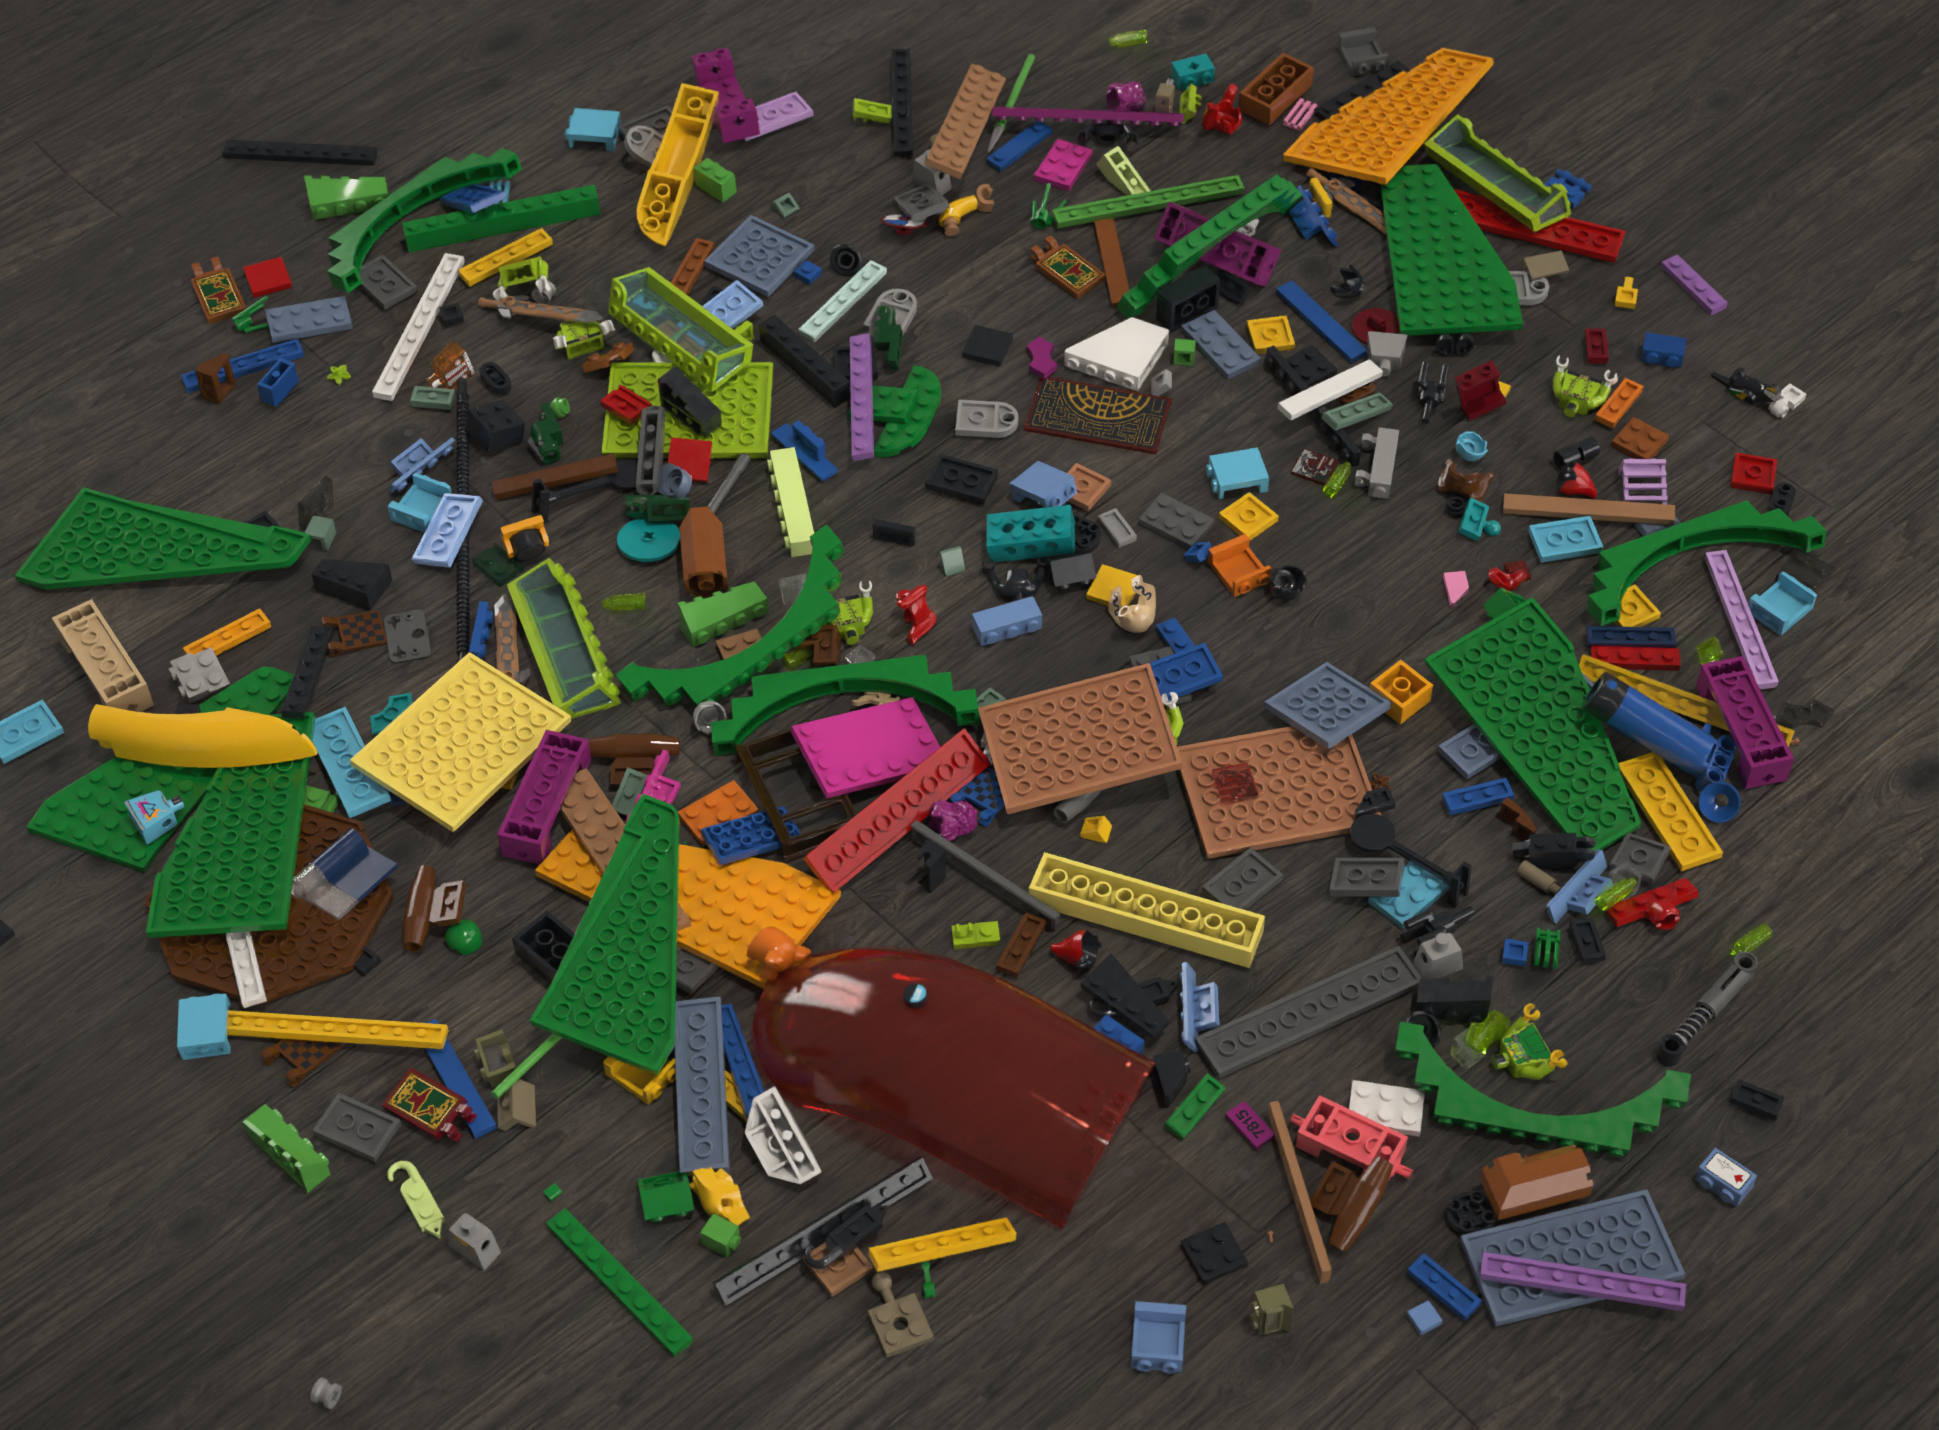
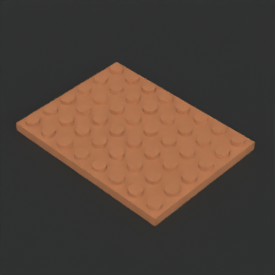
M1150 663L978 708L1007 815L1183 769L1179 751Z
M1293 726L1177 747L1183 769H1179V773L1207 859L1244 853L1250 847L1255 851L1350 833V827L1354 820L1357 819L1354 816L1356 808L1359 807L1365 793L1372 790L1352 734L1330 749L1322 746ZM1247 766L1257 795L1241 798L1244 795L1238 796L1240 799L1236 797L1235 799L1232 797L1222 799V796H1228L1232 792L1238 794L1239 788L1219 792V789L1236 787L1237 785L1233 784L1235 779L1232 777L1225 779V785H1232H1219V780L1215 779L1213 772ZM1245 786V787H1244V790H1245L1246 792H1247V788H1248L1249 786Z

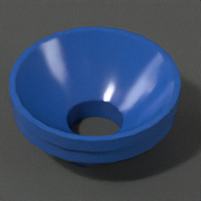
M1718 781L1708 784L1701 791L1698 804L1701 813L1707 819L1723 823L1730 821L1737 815L1741 807V798L1734 786ZM1717 794H1725L1728 797V804L1726 806L1716 804L1715 797Z

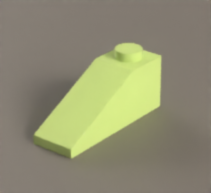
M1119 146L1104 154L1096 164L1106 179L1125 195L1150 191Z

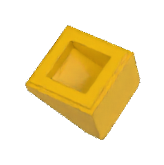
M1105 816L1085 818L1080 837L1106 843L1112 825Z

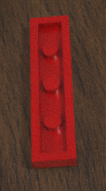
M1591 646L1590 657L1623 669L1679 671L1681 666L1679 648Z

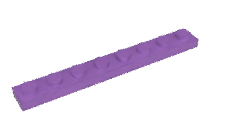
M870 333L850 337L851 437L854 461L874 458L872 346Z
M1483 1252L1480 1279L1683 1311L1685 1307L1686 1284L1487 1252Z

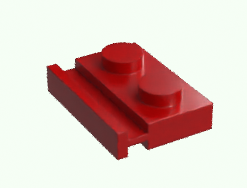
M621 384L617 390L614 389L600 400L601 407L630 425L642 417L643 408L651 407V402Z

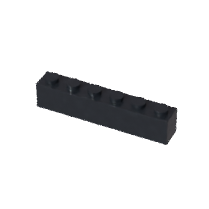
M776 315L759 323L760 341L832 406L836 408L851 399L850 381Z

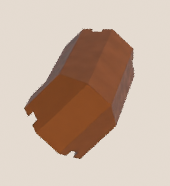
M708 507L690 508L680 526L685 593L688 595L692 593L695 595V598L701 596L705 599L712 597L714 592H721L722 590L725 592L728 590L723 528L720 520Z
M1573 1144L1532 1156L1524 1155V1158L1519 1153H1513L1493 1160L1494 1166L1490 1169L1488 1165L1482 1168L1480 1180L1497 1219L1501 1220L1591 1196L1593 1181L1592 1179L1587 1180L1586 1174L1591 1171L1583 1150L1576 1148L1577 1146Z

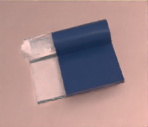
M349 828L292 879V894L297 898L305 899L340 920L398 867V864L366 846L361 835L354 829Z

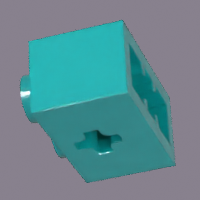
M1207 54L1171 62V78L1179 91L1187 89L1191 84L1200 86L1214 82L1215 67Z

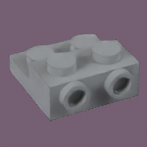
M212 647L197 654L191 655V653H188L170 661L171 668L168 669L173 681L178 680L180 684L178 691L182 699L187 698L189 704L218 693L230 686V682Z

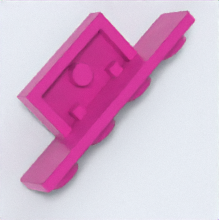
M663 750L661 755H657L655 758L654 770L651 775H647L642 794L672 805L681 788V783L662 776L670 760L668 751ZM638 794L635 800V805L637 804L642 794Z

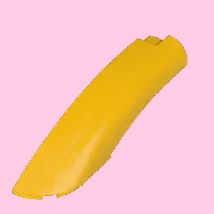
M681 83L666 132L654 162L648 171L637 206V219L642 232L658 245L666 247L695 180L694 167L701 163L713 126L715 107H717L719 102L718 91Z
M96 704L91 712L88 723L90 739L98 740L101 747L113 749L116 757L159 765L196 768L243 767L297 760L316 756L318 753L312 741L304 733L300 735L298 731L292 728L293 725L273 716L228 707L225 711L208 713L153 714Z

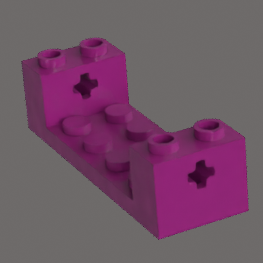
M720 48L716 51L691 56L697 86L719 92V102L717 107H715L714 124L723 143L759 135L757 109L752 99H745L735 77L733 59L728 48Z
M1169 202L1154 239L1172 246L1210 219L1186 207ZM1235 231L1199 259L1255 284L1267 286L1282 249Z
M1740 656L1701 664L1696 688L1701 697L1716 702L1741 753L1737 773L1744 788L1748 789L1787 781L1794 757L1744 657Z
M550 730L545 731L497 834L502 856L540 865L550 854L552 844L549 832L576 772L585 768L588 769L592 761L588 739Z

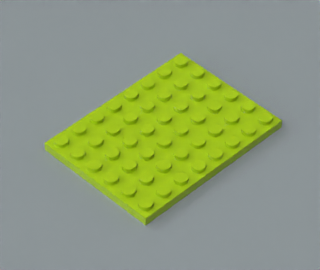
M735 362L718 363L716 382L720 380L719 378L724 377V374L729 370L734 369L737 364ZM750 362L712 392L674 363H611L608 394L614 389L617 390L621 384L651 402V406H661L658 379L676 366L721 410L722 425L705 438L664 410L665 437L663 458H668L671 437L712 441L711 458H738L742 453L749 455L750 458H768L773 362ZM606 410L602 456L614 454L615 458H638L641 418L630 425Z

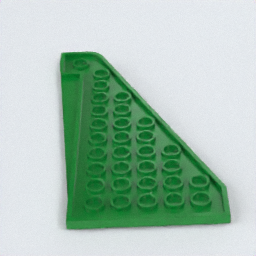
M83 487L15 574L17 582L50 590L284 568L292 566L310 543L311 537L310 534L273 525L269 528L140 503Z
M261 667L200 704V713L225 711L227 707L265 715L277 713L284 704L294 674L273 667ZM114 757L46 799L26 828L29 833L146 873L171 835L206 795V788L218 768L167 766ZM155 791H161L166 800L179 795L185 807L174 812L177 825L151 843L146 844L130 818L124 802Z
M642 794L625 824L620 841L555 977L530 1018V1024L658 1076L675 1046L680 820L679 814L673 805Z

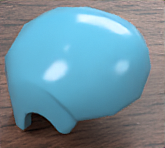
M1464 432L1456 440V451L1459 457L1466 461L1475 462L1480 460L1488 451L1486 449L1487 442L1482 440L1480 435L1475 432Z

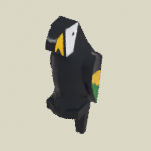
M1741 367L1733 372L1730 379L1715 372L1711 374V377L1727 387V391L1749 404L1761 401L1776 402L1781 397V390L1775 383L1772 385L1764 384L1754 377L1747 376Z

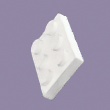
M1353 1080L1349 1109L1401 1134L1419 1137L1425 1093L1420 1092L1418 1089Z

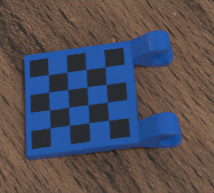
M989 767L984 769L950 798L952 803L964 802L966 799L984 809L980 813L981 820L979 821V824L987 827L994 816L1005 806L996 772Z

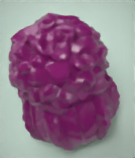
M1133 81L1127 84L1115 82L1107 87L1106 101L1110 111L1139 110L1146 103L1147 98L1139 82Z
M939 800L930 806L931 820L928 824L929 828L938 830L939 835L948 841L954 840L958 835L970 833L977 826V810L973 809V806L968 802L959 801L951 804L950 802Z

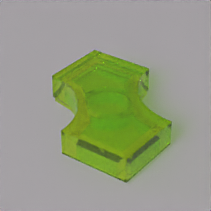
M1498 1010L1489 1011L1487 1018L1482 1023L1471 1022L1465 1045L1478 1054H1485L1492 1042L1501 1041V1038L1509 1029L1511 1019Z

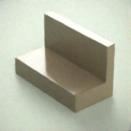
M1562 251L1524 258L1520 268L1521 271H1528L1531 280L1569 272Z
M518 1079L497 1099L499 1129L507 1131L517 1123L531 1128L536 1127L535 1085Z

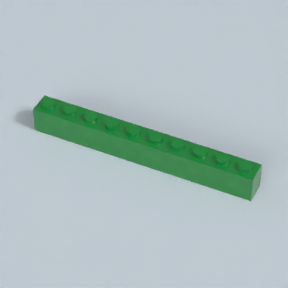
M595 185L489 205L474 213L458 211L403 222L402 226L408 253L601 214Z

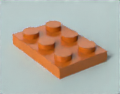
M735 780L678 811L679 819L702 847L706 845L701 835L702 828L759 813L757 806Z

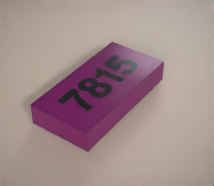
M1245 1101L1226 1113L1225 1118L1255 1151L1275 1139L1274 1132Z

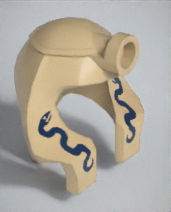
M1138 575L1131 579L1133 592L1140 595L1137 605H1121L1122 590L1119 586L1111 590L1108 603L1109 613L1116 623L1132 633L1145 632L1152 625L1156 612L1155 588L1151 584L1144 583L1142 576Z

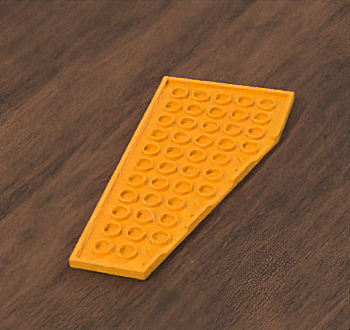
M1442 48L1426 57L1425 62L1411 69L1408 73L1402 71L1383 82L1382 88L1375 90L1367 97L1362 99L1359 96L1340 107L1338 114L1332 115L1329 119L1319 124L1316 122L1311 124L1283 154L1284 161L1344 176L1356 177L1361 180L1387 184L1493 66V58Z
M573 830L566 835L535 870L537 877L588 902L591 901L603 876ZM679 844L678 903L691 920V927L678 931L677 946L766 989L772 979L762 976L763 966L759 961H753L746 956L753 938L764 928L773 926L790 936L796 946H801L840 899L841 890L838 889L832 894L831 891L824 887L820 880L785 863L748 857L719 865L710 850Z

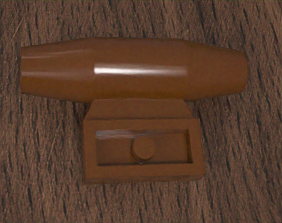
M654 733L613 734L591 738L589 740L591 757L614 760L611 764L610 787L619 788L627 767L643 774L651 775L654 770V760L657 755H661L663 750L668 751L669 757L680 755L679 737Z
M426 865L418 867L408 892L403 918L404 949L410 952L420 951L431 923L439 927L460 924L467 887L463 880L443 883L442 886L436 889V870Z
M1376 1156L1360 1177L1357 1178L1353 1171L1333 1161L1331 1162L1310 1200L1311 1206L1331 1217L1337 1216L1328 1242L1329 1244L1345 1253L1348 1251L1367 1226L1383 1197L1394 1167L1393 1164Z

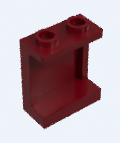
M1492 360L1454 377L1460 406L1469 421L1507 404L1506 398L1499 386L1498 378L1501 376L1500 372Z

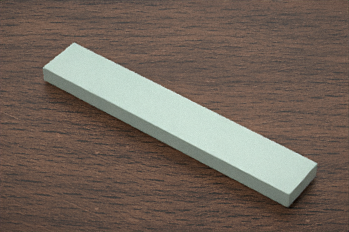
M870 260L798 329L799 335L815 343L887 273V269Z

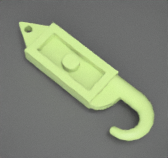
M408 1161L394 1163L388 1170L387 1176L389 1181H393V1173L396 1170L404 1169L407 1171L410 1178L401 1186V1193L422 1232L426 1231L437 1238H441L442 1223L445 1222L444 1217L416 1167Z

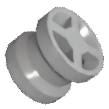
M548 281L551 287L550 291H547L546 288L542 289V293L539 292L538 288L532 291L531 295L535 302L549 304L551 297L556 292L555 286L550 281Z
M321 1377L315 1383L310 1399L315 1403L321 1402L324 1404V1407L332 1409L340 1398L342 1387L336 1383L330 1384L327 1379Z

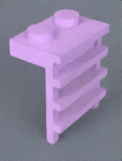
M1624 459L1618 470L1619 475H1623L1624 502H1662V504H1667L1666 459ZM1628 478H1661V484H1628ZM1628 490H1661V496H1629Z

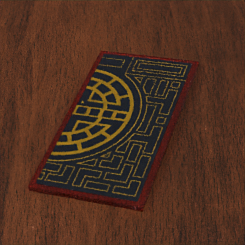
M1054 377L1039 379L1040 381L1024 425V431L1155 455L1158 452L1159 443L1172 404V398Z

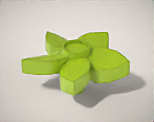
M341 365L339 368L331 366L332 374L326 377L327 380L335 379L336 384L340 385L342 379H350L351 375L347 372V366Z

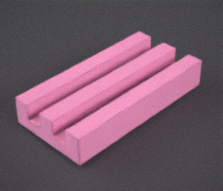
M1300 98L1283 120V125L1301 131L1314 114L1318 104L1314 103L1311 105L1310 101L1305 103L1304 99ZM1308 109L1309 111H1308V112L1305 114V116L1302 118V115H1303V114L1305 113V111Z

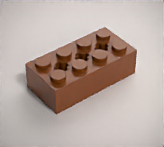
M1282 53L1239 93L1238 107L1240 111L1270 126L1313 85L1314 67Z

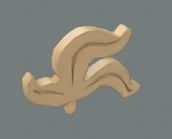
M864 692L865 696L860 697L858 700H852V705L861 706L867 703L882 705L899 701L900 698H891L889 693Z

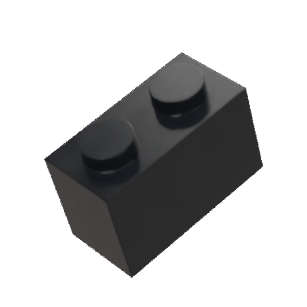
M1090 552L1046 560L1050 584L1058 589L1069 588L1070 584L1078 582V585L1091 583L1090 579L1096 578L1093 557Z

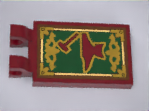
M413 1068L407 1071L382 1104L386 1111L433 1138L440 1140L444 1135L456 1143L463 1136L457 1131V1126L452 1124L456 1117L459 1116L470 1124L477 1117L472 1112V1107L466 1105L468 1101L465 1097Z

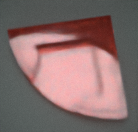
M1525 560L1504 563V570L1507 574L1524 570L1526 572L1524 581L1531 580L1532 575Z

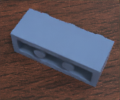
M1031 596L973 613L972 628L981 646L1042 629V613L1034 597Z

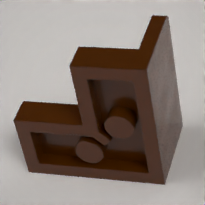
M823 625L817 633L810 634L794 649H814L813 663L815 667L839 666L842 638L838 626Z

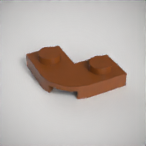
M619 342L612 346L613 349L607 354L599 356L596 353L588 356V360L582 365L584 372L608 367L609 362L613 360H624L635 350L632 342L627 344Z

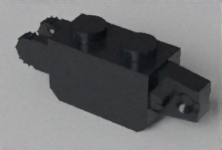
M1576 833L1530 834V840L1513 843L1512 853L1515 859L1531 861V864L1539 869L1574 868L1578 865V861L1594 859L1595 852L1591 848L1596 845V840L1591 837H1577Z

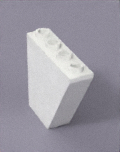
M1132 317L1067 348L1064 352V366L1138 391L1167 347L1169 330Z

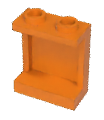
M1246 534L1212 547L1208 553V564L1234 597L1246 594L1259 586L1266 585L1272 571L1269 565L1264 567L1249 548L1250 539Z

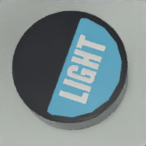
M919 983L908 985L903 991L905 1004L911 1008L924 1006L928 1001L926 987Z

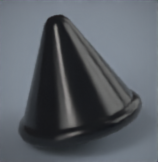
M840 244L830 253V264L840 275H854L862 267L861 253L850 244Z

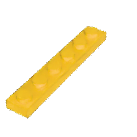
M1007 1217L871 1247L869 1248L868 1256L877 1272L1016 1241V1231Z

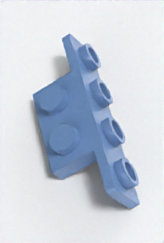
M420 438L394 458L389 465L399 474L400 478L391 484L389 492L392 494L396 490L398 492L402 491L408 485L407 482L413 479L414 473L422 475V470L426 467H433L441 455L447 456L453 450L454 438H450L435 451Z
M1597 849L1594 859L1587 860L1546 905L1551 922L1557 923L1568 910L1588 915L1613 887L1610 878L1600 876L1607 868L1602 850Z
M1187 962L1182 963V972H1180V980L1183 987V992L1180 993L1183 1003L1181 1019L1184 1024L1182 1041L1194 1053L1198 1052L1195 1042L1198 1032L1219 1027L1218 986L1215 982L1196 987V973Z

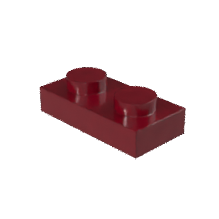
M1585 328L1584 337L1587 363H1608L1609 354L1606 329Z

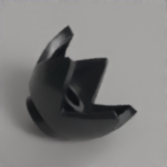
M1351 264L1349 265L1351 269L1339 268L1344 284L1330 287L1338 298L1357 297L1364 289L1365 283L1360 272Z

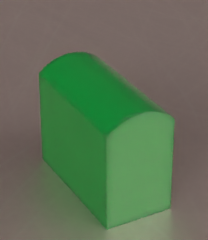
M554 1183L544 1190L543 1193L551 1202L562 1194V1190Z

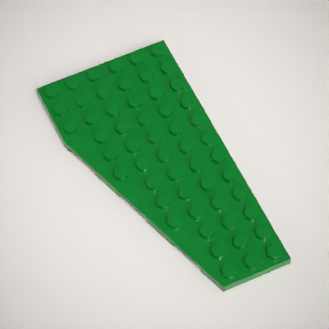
M1438 165L1402 166L1387 184H1380L1400 334L1415 336L1522 330L1523 322L1516 281Z
M1533 597L1425 658V665L1562 833H1576L1577 837L1593 838L1596 840V845L1591 849L1595 852L1597 849L1603 850L1625 837L1628 833H1632L1640 828V818L1633 800L1630 799L1619 770L1620 766L1601 721L1582 709L1583 702L1590 689L1574 654V647Z
M306 712L304 719L282 718V714L269 715L293 725L292 728L298 731L300 735L304 733L313 741L316 719L314 712ZM310 757L272 764L217 769L206 788L207 793L194 816L188 819L175 842V849L161 873L158 872L155 877L146 928L148 938L287 929Z

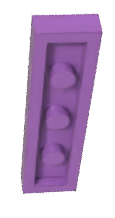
M1679 255L1662 261L1661 268L1709 315L1726 309L1728 302Z

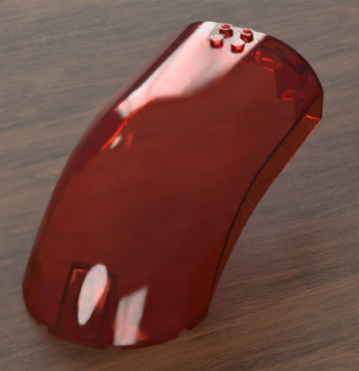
M884 945L828 950L811 954L802 960L794 961L787 970L780 972L775 980H771L765 987L756 1006L752 1027L754 1050L766 1078L769 1077L776 1086L777 1091L799 1109L803 1106L828 1111L881 1129L934 1155L1062 1229L1073 1212L1101 1156L1131 1104L1134 1103L1137 1096L1139 1097L1156 1065L1154 1060L1001 977L948 957L918 949ZM919 983L926 987L928 1001L924 1006L911 1008L905 1004L903 991L910 984Z

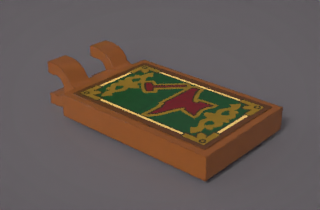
M1051 235L1045 238V243L1048 245L1044 247V250L1047 253L1044 254L1037 245L1031 248V252L1034 255L1030 257V260L1036 263V269L1077 300L1106 280V274L1067 245L1059 246Z
M218 256L210 258L213 270L203 273L199 262L191 264L195 276L194 279H191V283L208 324L232 318L246 310L230 269L222 268Z

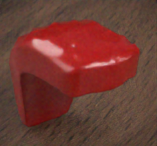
M1497 567L1489 570L1488 576L1490 582L1499 589L1503 588L1512 591L1525 580L1526 572L1519 570L1513 574H1506Z

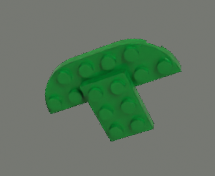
M913 365L903 388L872 385L873 421L887 422L874 449L875 457L898 455L900 450L908 446L914 447L926 434L939 406L942 390L937 376L922 366ZM851 406L848 410L849 419H851Z

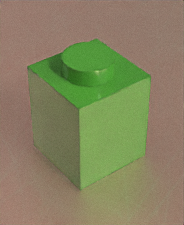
M714 1213L700 1232L702 1245L725 1257H728L732 1250L735 1251L741 1242L739 1226Z

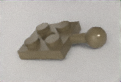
M885 1272L877 1273L872 1279V1285L876 1291L881 1292L886 1304L868 1310V1316L886 1358L933 1341L934 1336L915 1293L895 1300L890 1289L892 1285L890 1275ZM900 1320L908 1324L904 1330H897L893 1325Z

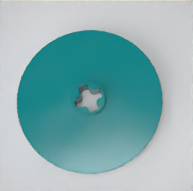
M638 518L630 521L620 529L617 535V545L620 552L632 560L641 562L658 561L670 556L678 549L681 541L680 531L673 522L648 521V518Z

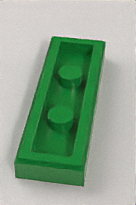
M1207 1073L1163 1126L1183 1141L1226 1088Z

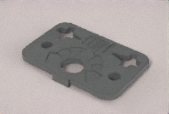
M417 609L385 616L384 626L392 663L400 664L426 659L431 656L430 636L424 611ZM395 618L396 621H400L397 622L396 629H394L392 624H388L391 622V619ZM415 631L424 632L421 638H414L412 634ZM397 648L400 649L401 653H406L402 655L401 659H398L397 656L393 657V655L397 654Z

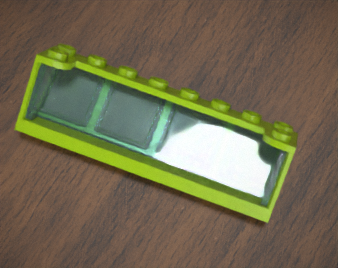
M1457 114L1424 143L1427 156L1534 232L1571 215L1567 190L1562 184L1554 183L1551 187L1542 184L1539 178L1531 176L1525 168L1515 165L1512 159L1505 158L1498 149H1493L1485 140L1478 139L1473 133L1471 121L1467 118H1462Z
M650 267L612 279L608 314L709 391H715L751 362L753 344Z
M548 558L507 584V587L552 703L571 715V719L617 706L621 703L618 697L620 691L616 684L612 682L613 674L605 664L607 662L605 655L599 650L601 644L598 638L593 635L594 627L586 617L588 615L586 608L580 603L582 597L578 590L574 588L575 580L570 573H565L559 563L555 564Z

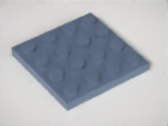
M750 215L704 260V265L734 281L738 280L744 286L769 297L815 251L814 244Z
M1326 662L1266 700L1265 709L1322 746L1330 749L1391 709V701Z

